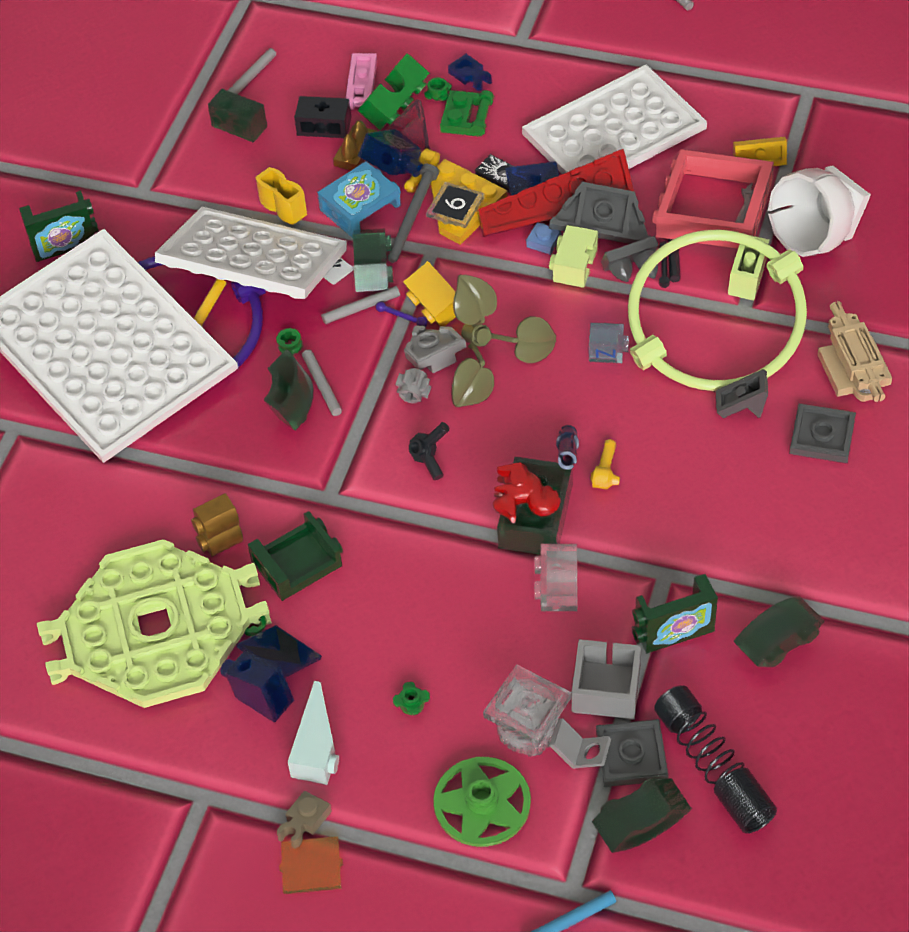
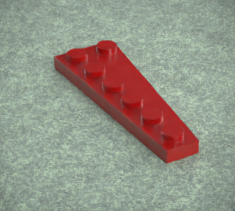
M624 149L478 209L477 214L483 236L534 225L537 222L550 221L559 213L568 198L574 195L575 190L582 182L634 192Z

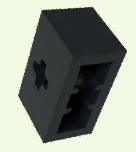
M299 96L294 116L297 136L344 138L348 134L351 122L349 99Z

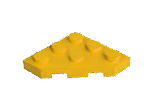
M444 159L437 166L439 170L437 179L432 180L430 184L434 207L449 185L478 194L462 221L436 213L439 234L461 245L480 226L477 210L506 198L507 190Z

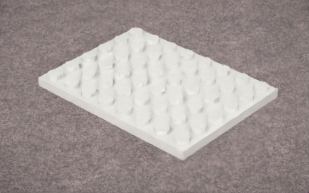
M102 229L0 296V352L103 463L238 369L237 362L105 229Z

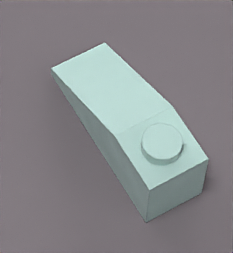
M314 681L287 763L291 778L328 785L330 775L337 772L339 755L335 754L321 682Z

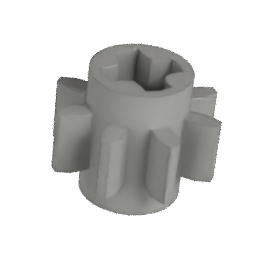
M417 368L406 370L405 374L399 373L395 383L398 387L397 393H399L400 398L408 403L421 402L422 397L428 398L431 386L428 385L430 379L427 377V374Z

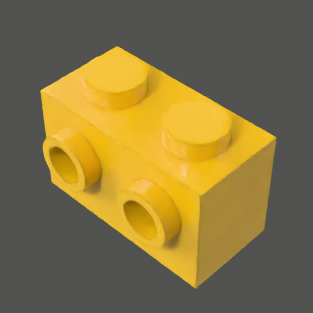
M429 261L403 282L409 290L406 293L407 297L415 306L420 303L424 307L421 312L431 324L436 321L439 326H446L456 318L453 308L455 290Z

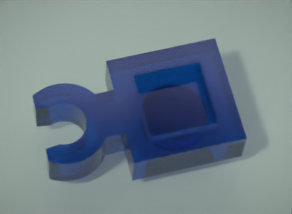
M464 54L448 65L449 74L465 85L471 81L473 87L478 91L483 90L482 81L487 82L489 85L492 84L491 74L483 71V65L468 54Z

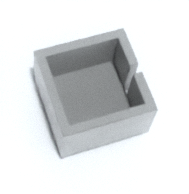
M579 639L572 686V713L635 719L642 646L613 643L612 664H606L607 642Z

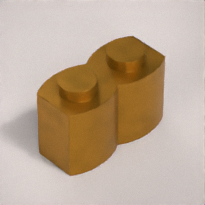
M226 493L193 509L195 517L191 519V522L198 534L195 536L196 541L203 552L208 551L211 557L243 542V534L239 526L240 522L236 508Z

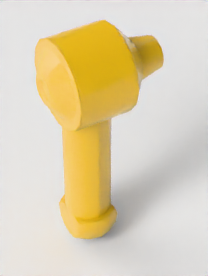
M427 148L422 152H415L414 158L422 164H419L416 171L404 185V189L408 193L416 191V187L422 178L420 170L424 164L438 166L440 160L438 152Z
M612 439L605 440L599 466H596L591 473L590 480L593 488L607 490L612 485H619L620 477L614 475L610 468L616 449V442Z

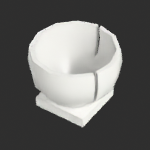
M833 165L826 167L825 170L807 168L789 173L782 177L771 191L768 211L791 205L789 208L768 214L773 233L786 250L795 251L802 257L827 253L839 246L843 240L852 239L871 194Z

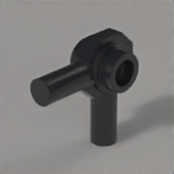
M441 422L429 434L417 433L409 443V452L414 461L425 463L433 480H439L444 476L434 458L437 449L436 443L450 430L449 426L444 422Z

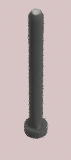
M424 164L420 170L422 178L388 254V260L391 263H395L398 260L431 181L436 180L439 175L438 168L432 164Z

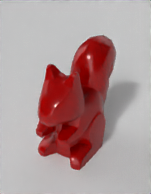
M519 462L497 467V473L500 475L497 477V482L504 483V485L494 487L496 499L493 501V508L499 514L507 517L511 523L516 522V506L527 503L531 512L541 517L549 516L558 510L561 498L557 490H553L548 485L542 486L539 477L529 471L526 465Z

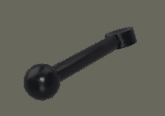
M666 241L660 242L659 248L662 247L664 244H666V243H668V242H666ZM667 256L661 261L662 277L659 278V285L662 288L670 285V279L667 277Z

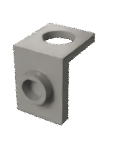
M557 719L550 747L572 769L604 766L611 738L609 736L582 738L564 719ZM595 745H600L598 755L592 759H587L586 756L589 749Z

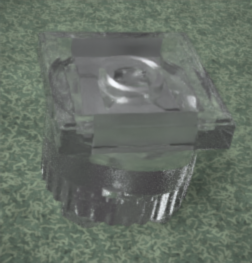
M516 664L483 711V717L497 724V733L500 741L507 745L508 749H512L513 752H518L519 754L524 753L530 757L541 755L546 748L550 747L554 728L558 719H560V714L572 698L571 692Z

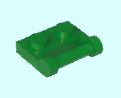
M450 90L440 123V132L470 136L484 135L486 130L485 120L489 106L493 104L494 94L488 90H483L480 93ZM473 105L479 106L475 121L469 123Z

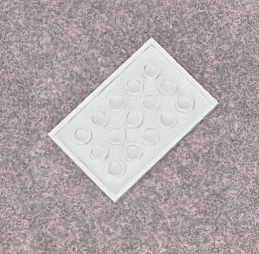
M644 65L522 126V134L561 174H564L621 149H624L628 168L630 169L707 129V121L651 68Z
M201 207L155 252V262L170 268L189 270L194 274H205L219 280H229L240 283L243 286H254L262 288L267 292H278L289 295L292 298L305 299L345 253L347 241Z

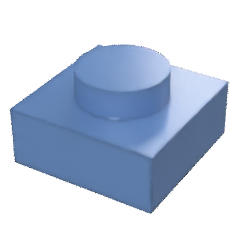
M537 222L526 239V247L551 255L556 247L558 236L562 235L560 230L549 229L548 225Z

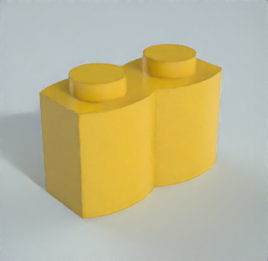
M270 167L255 177L259 200L265 208L277 212L281 220L292 225L307 216L304 191L297 183L286 180L282 172Z

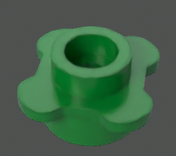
M433 78L428 82V91L424 93V96L429 100L446 101L452 85L443 78Z
M406 682L400 694L393 697V704L396 707H400L408 715H417L423 710L424 702L430 700V693L427 690H420L413 682Z

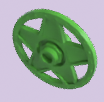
M474 757L455 764L441 777L434 793L435 815L442 829L453 839L476 847L493 846L512 838L525 824L531 807L530 790L522 774L509 763L491 757ZM479 766L496 767L507 773L489 779ZM461 772L462 788L443 793L447 783L457 773ZM519 787H521L524 799L521 814L508 801ZM442 812L463 816L462 833L458 832L448 823ZM490 823L508 829L496 836L480 838Z

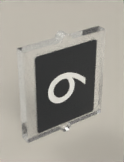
M445 182L428 208L426 217L443 221L444 224L449 223L466 228L483 201L485 194L468 189L467 186L461 187Z

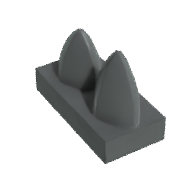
M655 236L605 252L601 260L604 271L610 270L618 279L629 282L632 275V262H635L640 269L645 261L657 250L659 245ZM658 264L649 274V277L652 279L656 277Z

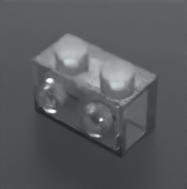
M541 544V556H535V574H540V581L534 582L535 600L541 599V611H577V544Z

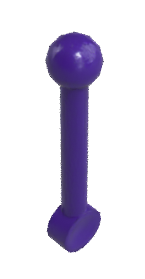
M384 302L376 304V310L379 312L386 311L415 322L417 326H427V319L425 317L417 318L386 306Z

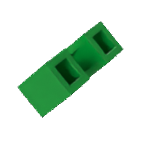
M407 53L385 78V81L392 86L394 92L387 90L383 85L379 84L357 111L379 130L386 124L391 126L400 116L397 112L399 108L405 110L414 100L411 97L412 93L414 92L418 95L427 85L424 79L429 75V72Z

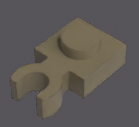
M304 791L286 812L288 822L279 826L277 830L278 840L282 842L287 835L293 834L294 836L291 838L292 847L295 849L299 847L303 842V833L307 831L314 834L332 812L331 804Z

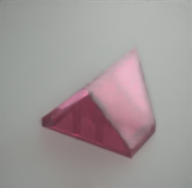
M416 99L384 130L385 133L400 137L416 147L399 150L387 142L389 149L413 157L416 151L422 152L426 148L430 149L421 100Z

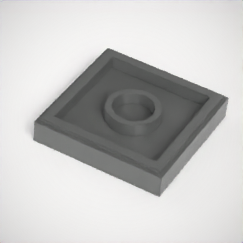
M799 403L789 454L848 463L856 412Z
M659 719L596 726L597 737L609 736L611 738L605 764L601 766L604 787L668 781V770Z

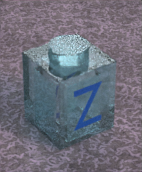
M591 323L589 362L622 363L623 352L629 351V336L624 335V324Z

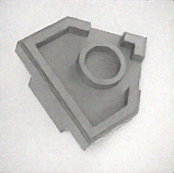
M414 326L412 338L406 344L404 353L406 359L415 368L422 370L427 367L432 373H435L457 362L455 353L467 346L465 339L452 327L440 326L439 330L426 329L425 326Z

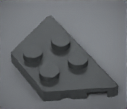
M582 182L578 186L574 195L568 198L563 204L562 209L550 220L549 229L565 231L567 225L598 231V238L627 244L651 237L647 234L644 225L645 219L638 208L635 192Z

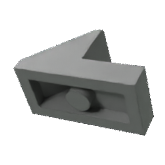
M762 369L716 390L717 413L722 418H725L748 408L760 418L768 397L767 371Z

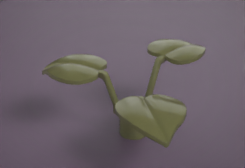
M458 275L453 308L456 318L465 324L461 335L465 342L470 343L469 348L473 350L479 362L473 358H467L457 367L452 383V401L455 407L481 403L493 391L494 375L490 369L484 368L485 360L477 346H485L491 339L517 343L515 346L516 358L526 363H536L546 358L556 344V335L548 322L535 316L527 317L520 322L516 330L517 338L491 333L490 329L482 323L485 322L484 316H489L496 310V293L487 282L470 275Z

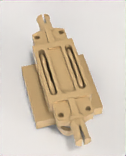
M837 301V304L833 302L830 305V309L834 317L829 320L828 325L831 332L832 345L820 347L818 349V357L836 396L854 394L858 400L863 402L884 400L886 395L881 387L891 385L892 376L873 337L870 335L865 323H860L856 314L845 313L841 302Z

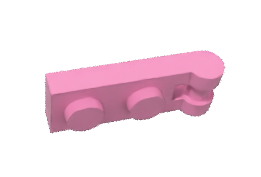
M352 53L346 99L350 101V109L361 107L374 90L377 54Z

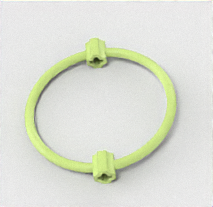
M730 230L692 232L677 237L657 249L638 271L628 300L629 325L637 344L630 348V354L639 368L644 371L653 365L659 372L680 384L707 391H716L746 377L710 380L685 374L663 360L667 356L663 343L654 335L646 338L641 327L639 317L640 295L651 271L672 252L687 245L703 241H729L748 246L771 260L767 263L766 267L775 282L782 284L788 281L795 300L796 314L793 331L780 354L758 371L765 369L768 378L787 363L800 344L807 317L805 294L801 281L797 276L804 266L795 251L788 249L780 254L773 247L753 236Z

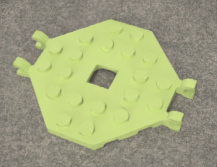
M162 539L105 555L99 563L100 568L92 579H87L75 595L76 600L69 610H64L58 619L38 622L37 627L43 645L55 642L62 635L67 658L45 662L52 685L65 681L68 675H74L138 706L146 708L205 691L249 625L254 623L260 626L262 622L259 619L263 615L266 617V625L271 624V619L266 601L259 602L248 608L245 607L240 585L249 588L260 585L255 563L245 565L236 570L227 566L222 568L211 563L204 556L190 550L187 552L174 547L173 543ZM167 609L171 627L162 633L151 636L142 635L137 617Z

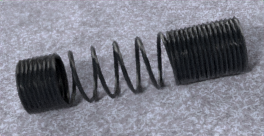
M679 685L662 694L655 703L654 711L671 733L678 734L677 742L680 745L687 746L686 755L689 758L696 759L695 767L700 771H706L705 781L715 784L714 793L742 832L753 833L767 825L776 815L777 807L749 769L743 768V762L729 767L721 774L717 781L712 782L707 778L709 771L721 767L734 756V749L727 750L718 755L706 769L698 766L699 758L717 751L724 744L725 737H718L709 742L700 751L698 756H691L689 753L691 745L700 743L713 734L716 729L715 724H709L700 729L686 744L680 741L679 736L681 733L694 729L707 716L706 712H702L701 704L688 687ZM701 714H704L703 718L699 722L691 726L700 717ZM710 727H713L710 733H708L703 738L693 742V740L701 732ZM723 740L716 748L703 754L714 742ZM729 752H732V754L726 760H724L716 766H713V764L722 756ZM741 765L740 768L735 769V770L729 772V771L732 770L733 768H735V767Z

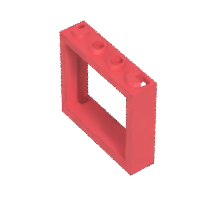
M680 149L677 160L673 159L671 176L666 177L665 193L661 192L659 210L655 209L653 213L652 223L656 224V237L675 239L685 234L703 230H730L756 237L773 183L774 162ZM684 174L756 183L744 222L736 223L670 213ZM729 241L698 242L738 249L740 245L739 243Z

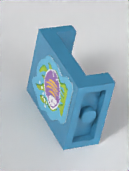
M367 161L317 192L320 211L352 238L361 233L359 222L388 203L395 208L401 206L399 186L394 181L388 180L378 168H374Z

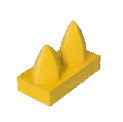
M785 137L733 142V157L774 162V166L787 165V139Z

